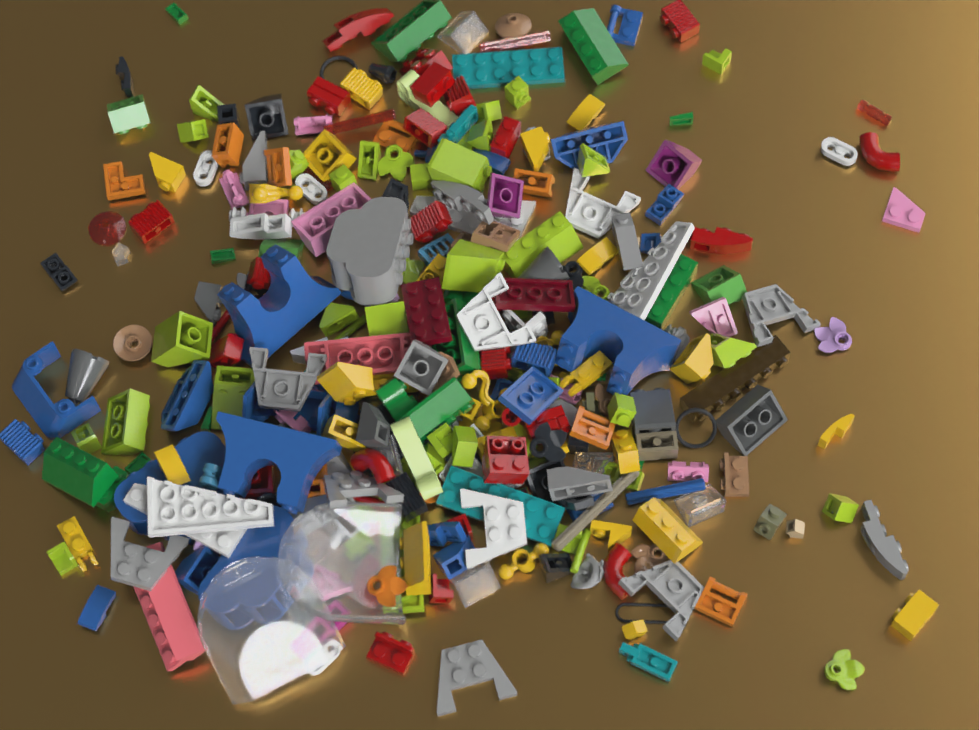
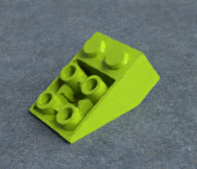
M217 366L214 381L211 429L222 430L216 420L218 411L242 417L243 395L255 381L253 368Z

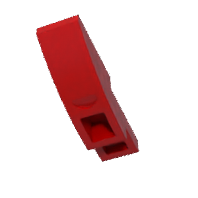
M388 8L368 9L352 14L335 23L334 27L337 31L322 42L330 52L338 50L342 47L343 43L354 39L359 32L364 37L373 34L378 27L390 22L394 14Z
M695 227L688 241L691 242L690 249L712 254H734L751 250L754 238L744 233L733 232L725 227H716L714 233L706 228L700 229Z

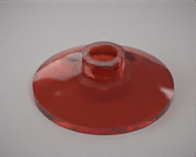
M106 211L97 214L91 220L88 231L95 243L102 246H110L118 243L124 237L127 226L120 214Z

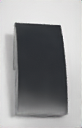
M119 57V64H116V75L120 77L121 90L125 92L127 98L134 97L133 79L124 57Z
M56 252L40 263L62 292L78 281Z

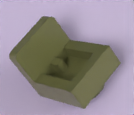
M594 392L586 393V400H582V406L585 407V410L606 418L599 411V401L594 400Z
M769 504L760 515L754 531L771 540L787 514Z

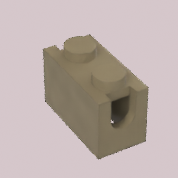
M676 431L636 434L635 444L638 449L639 461L678 457Z

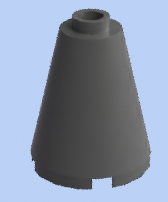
M547 246L518 278L568 280L570 277Z
M73 349L70 356L65 397L71 400L74 405L84 402L108 368L110 362L99 356L97 358L89 352Z

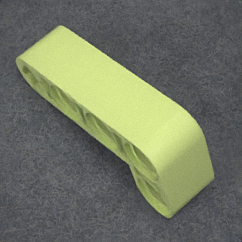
M409 70L397 81V90L400 98L414 111L422 108L425 112L430 113L433 117L447 125V130H449L450 125L456 122L459 117L439 100L432 107L416 100L410 86L420 76L414 70Z
M410 417L391 424L392 431L414 475L423 499L427 500L442 493L441 483Z

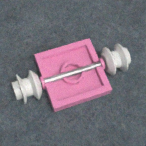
M278 199L268 203H250L249 213L244 207L241 210H237L234 206L233 210L229 211V221H231V218L266 213L268 216L286 213L294 220L305 212H303L302 208L299 212H295L294 208H292L288 214L289 201Z

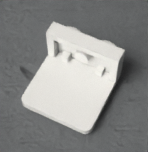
M502 310L504 322L510 330L514 329L516 331L529 325L536 339L540 336H547L546 317L541 312H538L525 324L512 310Z

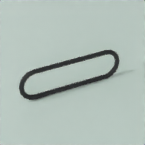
M621 603V604H619V605L617 606V608H616V610H615V615H616L617 619L620 620L621 622L630 623V622H632V621H637V620L622 619V618L619 616V614H618V611H619L620 607H622V606L668 607V606H667L666 604H655V603ZM644 620L645 623H652V624H666V623L668 622V621Z

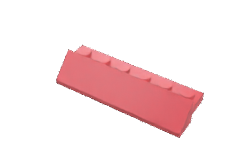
M409 332L304 343L306 367L308 354L316 353L327 355V361L320 374L336 362L371 367L373 375L394 374L412 343L411 335Z
M162 542L147 546V548L165 552ZM172 565L168 567L167 572L151 591L134 587L167 671L175 670L186 661H193L206 651Z

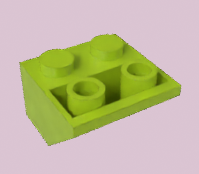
M717 333L710 335L713 365L722 368L732 367L735 365V361L749 356L752 353L751 351L756 348L754 343Z

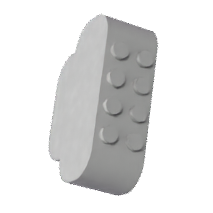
M394 197L373 198L367 201L362 209H351L341 213L334 222L326 249L332 271V282L337 288L350 291L352 299L358 304L370 306L386 304L395 298L399 285L403 283L402 273L406 271V258L410 256L409 246L413 244V233L410 230L411 219L408 217L407 206L404 201Z

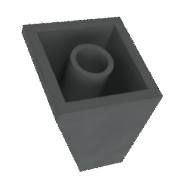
M656 388L652 391L638 389L630 392V397L634 398L637 411L632 420L634 441L637 433L675 431L676 422L670 389Z

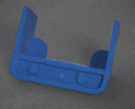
M53 341L25 359L12 383V389L45 436L52 441L56 437L62 438L101 411L94 396H91L78 406H75L69 399H62L54 404L34 376L61 357Z
M254 381L243 395L242 417L264 422L270 416H275L276 413L273 411L274 409L260 408ZM321 384L314 385L300 412L293 419L296 420L301 415L308 421V426L312 430L317 431L316 435L321 436L330 417L333 398Z

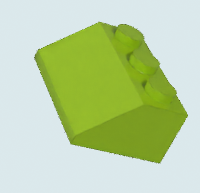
M128 389L108 398L101 454L134 455L144 451L150 395Z

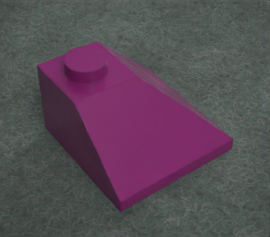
M664 140L646 168V171L665 187L670 184L679 189L694 175L703 160L689 149Z

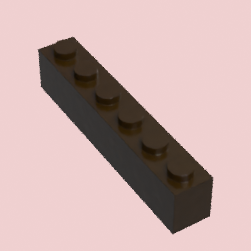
M774 335L772 343L756 347L749 356L738 359L732 367L724 368L682 396L679 406L683 411L691 408H701L709 413L714 409L717 411L728 400H734L739 397L746 388L751 389L761 378H768L776 368H783L789 362L790 351L777 335ZM700 412L687 414L693 423L698 420L703 421L708 417Z

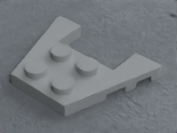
M777 284L746 292L742 297L757 347L772 343L774 339L766 325L794 318L804 333L813 331L821 325L817 319L813 320L808 316V311L804 308L800 309L793 303L794 299Z
M250 347L249 351L260 408L300 412L317 380V376L327 361V355L309 353L306 372L266 369L268 349Z
M351 471L345 474L334 472L332 475H324L323 484L325 493H327L326 499L329 509L347 507V498L378 495L386 504L403 502L404 499L403 493L383 483L377 484L374 478L360 471Z
M112 517L111 580L151 591L167 572L172 562L178 558L180 552L186 548L189 538L172 535L165 552L124 541L130 522Z
M671 560L653 566L652 569L644 572H637L633 576L624 577L618 583L630 596H633L644 585H647L676 614L662 627L675 641L680 637L704 589L679 562L674 564Z
M483 640L441 650L437 702L438 717L456 712L451 691L494 680L499 700L517 696L516 689Z

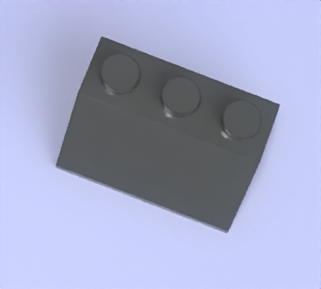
M756 385L715 421L722 436L742 456H747L788 419L772 390Z

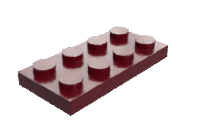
M439 277L402 284L401 289L412 342L417 339L429 346L452 341Z
M504 278L509 289L495 296V306L497 309L575 311L572 280Z

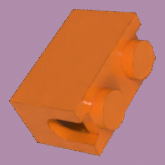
M234 122L217 125L211 156L221 168H226L228 164L234 167L239 166L244 134Z
M515 168L513 178H521L520 180L524 181L523 193L552 198L551 186L555 183V178L552 174Z

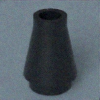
M371 63L368 69L370 74H373L386 84L393 83L397 76V70L389 65Z

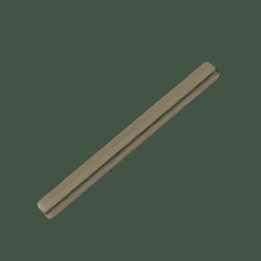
M639 471L624 473L612 484L613 491L604 492L594 502L595 505L588 507L552 542L553 548L561 551L640 475Z

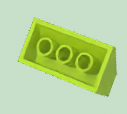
M559 211L517 240L508 252H504L503 259H505V265L503 269L511 278H518L547 246L561 264L584 249L572 224Z

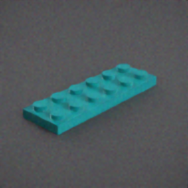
M562 47L452 55L453 78L457 79V77L462 75L469 89L505 87L518 76L527 85L565 82Z
M450 466L442 487L443 492L439 494L436 502L437 505L466 514V516L485 522L483 507L462 509L460 489L523 502L527 538L539 543H545L549 547L552 545L565 511V507L503 484L484 483L483 477L454 466Z

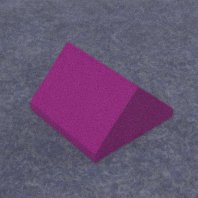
M490 173L487 206L490 208L493 217L520 218L523 180Z

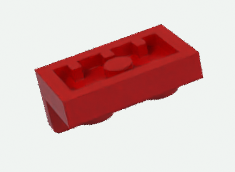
M376 631L375 639L366 658L405 675L415 654L412 644L405 640L398 641L393 639L394 636L388 632L382 631L380 633Z

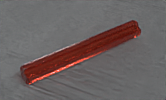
M549 31L526 34L516 39L504 38L479 44L480 53L494 52L551 41V35Z
M394 109L376 112L324 125L323 130L325 129L332 134H338L396 119V113Z

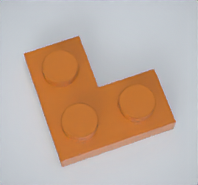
M122 161L103 164L108 200L146 194L142 174L125 177Z

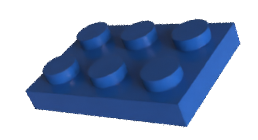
M532 366L500 395L498 401L530 425L561 396L564 390Z

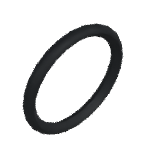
M334 56L329 58L322 64L320 68V77L325 79L323 75L324 69L328 63L334 60H346L350 62L352 66L355 67L357 70L358 67L356 63L348 57Z
M691 408L684 411L676 420L675 431L677 432V439L681 444L689 448L707 446L714 439L717 432L715 418L711 413L701 408ZM689 413H703L712 422V434L708 440L701 444L687 443L679 434V423Z

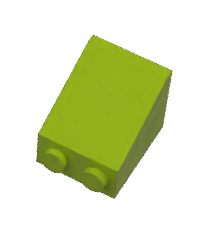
M444 138L441 139L427 165L432 181L456 182L469 186L479 192L484 189V184L492 172V167L487 157Z
M460 239L447 254L442 289L480 293L503 270L505 265V259H503L504 251Z
M404 301L365 307L369 336L409 333Z
M178 311L155 327L151 362L165 367H173L192 363L194 360L209 359L213 323Z

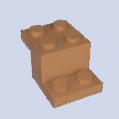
M482 221L472 234L462 231L450 245L449 251L460 239L508 252L519 238L521 231L493 221L490 225Z

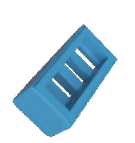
M448 233L417 251L418 257L425 262L427 267L437 255L433 251L434 249L440 255L447 258L449 247L445 241H448L450 244L454 241ZM442 245L446 250L443 251L439 246Z

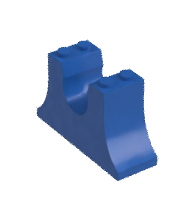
M276 244L268 248L261 256L264 268L268 270L271 276L270 287L264 296L257 299L233 282L225 285L217 294L232 318L235 334L244 339L241 360L251 367L250 347L268 349L269 358L341 294L339 288L323 278L309 276L294 254Z
M577 286L574 290L575 311L568 312L567 316L571 326L561 337L555 364L573 372L586 358L592 357L600 350L614 365L606 390L612 395L615 392L628 395L633 387L644 377L659 371H670V367L675 362L681 339Z
M219 411L217 413L216 420L223 430L226 444L225 461L218 488L223 491L222 494L245 498L252 487L254 474L262 467L276 466L281 472V481L277 488V503L282 506L281 509L290 514L297 515V512L303 513L316 475L328 461L339 456L342 447L338 441Z

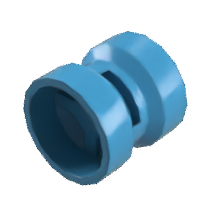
M205 463L203 467L204 474L200 477L198 484L209 490H218L219 478L223 468L215 464Z

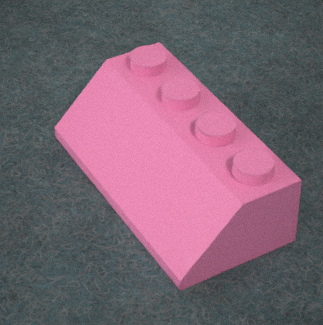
M352 183L292 220L291 223L305 246L317 257L327 249L336 218L347 210L362 209L363 205L371 200V198L355 183Z

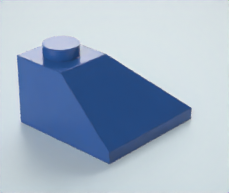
M203 545L182 560L175 571L178 582L186 589L198 595L201 582L206 577L207 572L217 563L219 556Z

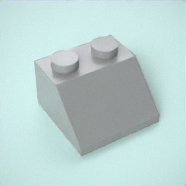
M415 339L411 343L394 376L430 395L449 360L433 348Z

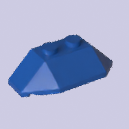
M624 121L567 133L550 140L554 157L574 170V168L579 169L577 160L582 143L603 155L607 163H611L627 142L628 137Z
M194 360L191 363V367L178 379L161 413V429L179 431L198 424L214 391L209 361Z

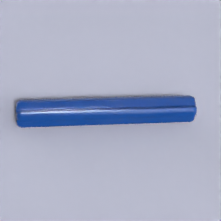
M700 478L630 492L626 494V501L628 505L647 502L652 498L662 499L702 491L706 488L705 481Z

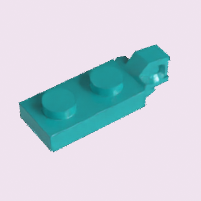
M471 104L464 110L456 122L450 125L449 130L440 136L438 145L442 138L457 144L471 129V126L478 121L477 107Z
M623 642L619 649V653L628 657L626 661L669 682L678 663L676 660L643 644L638 645L634 643L631 646Z

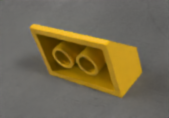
M652 498L640 506L632 520L674 564L703 543L658 498Z
M422 521L403 530V537H400V550H404V557H400L401 569H404L405 576H401V579L408 584L405 590L407 596L432 594L430 536L427 522Z

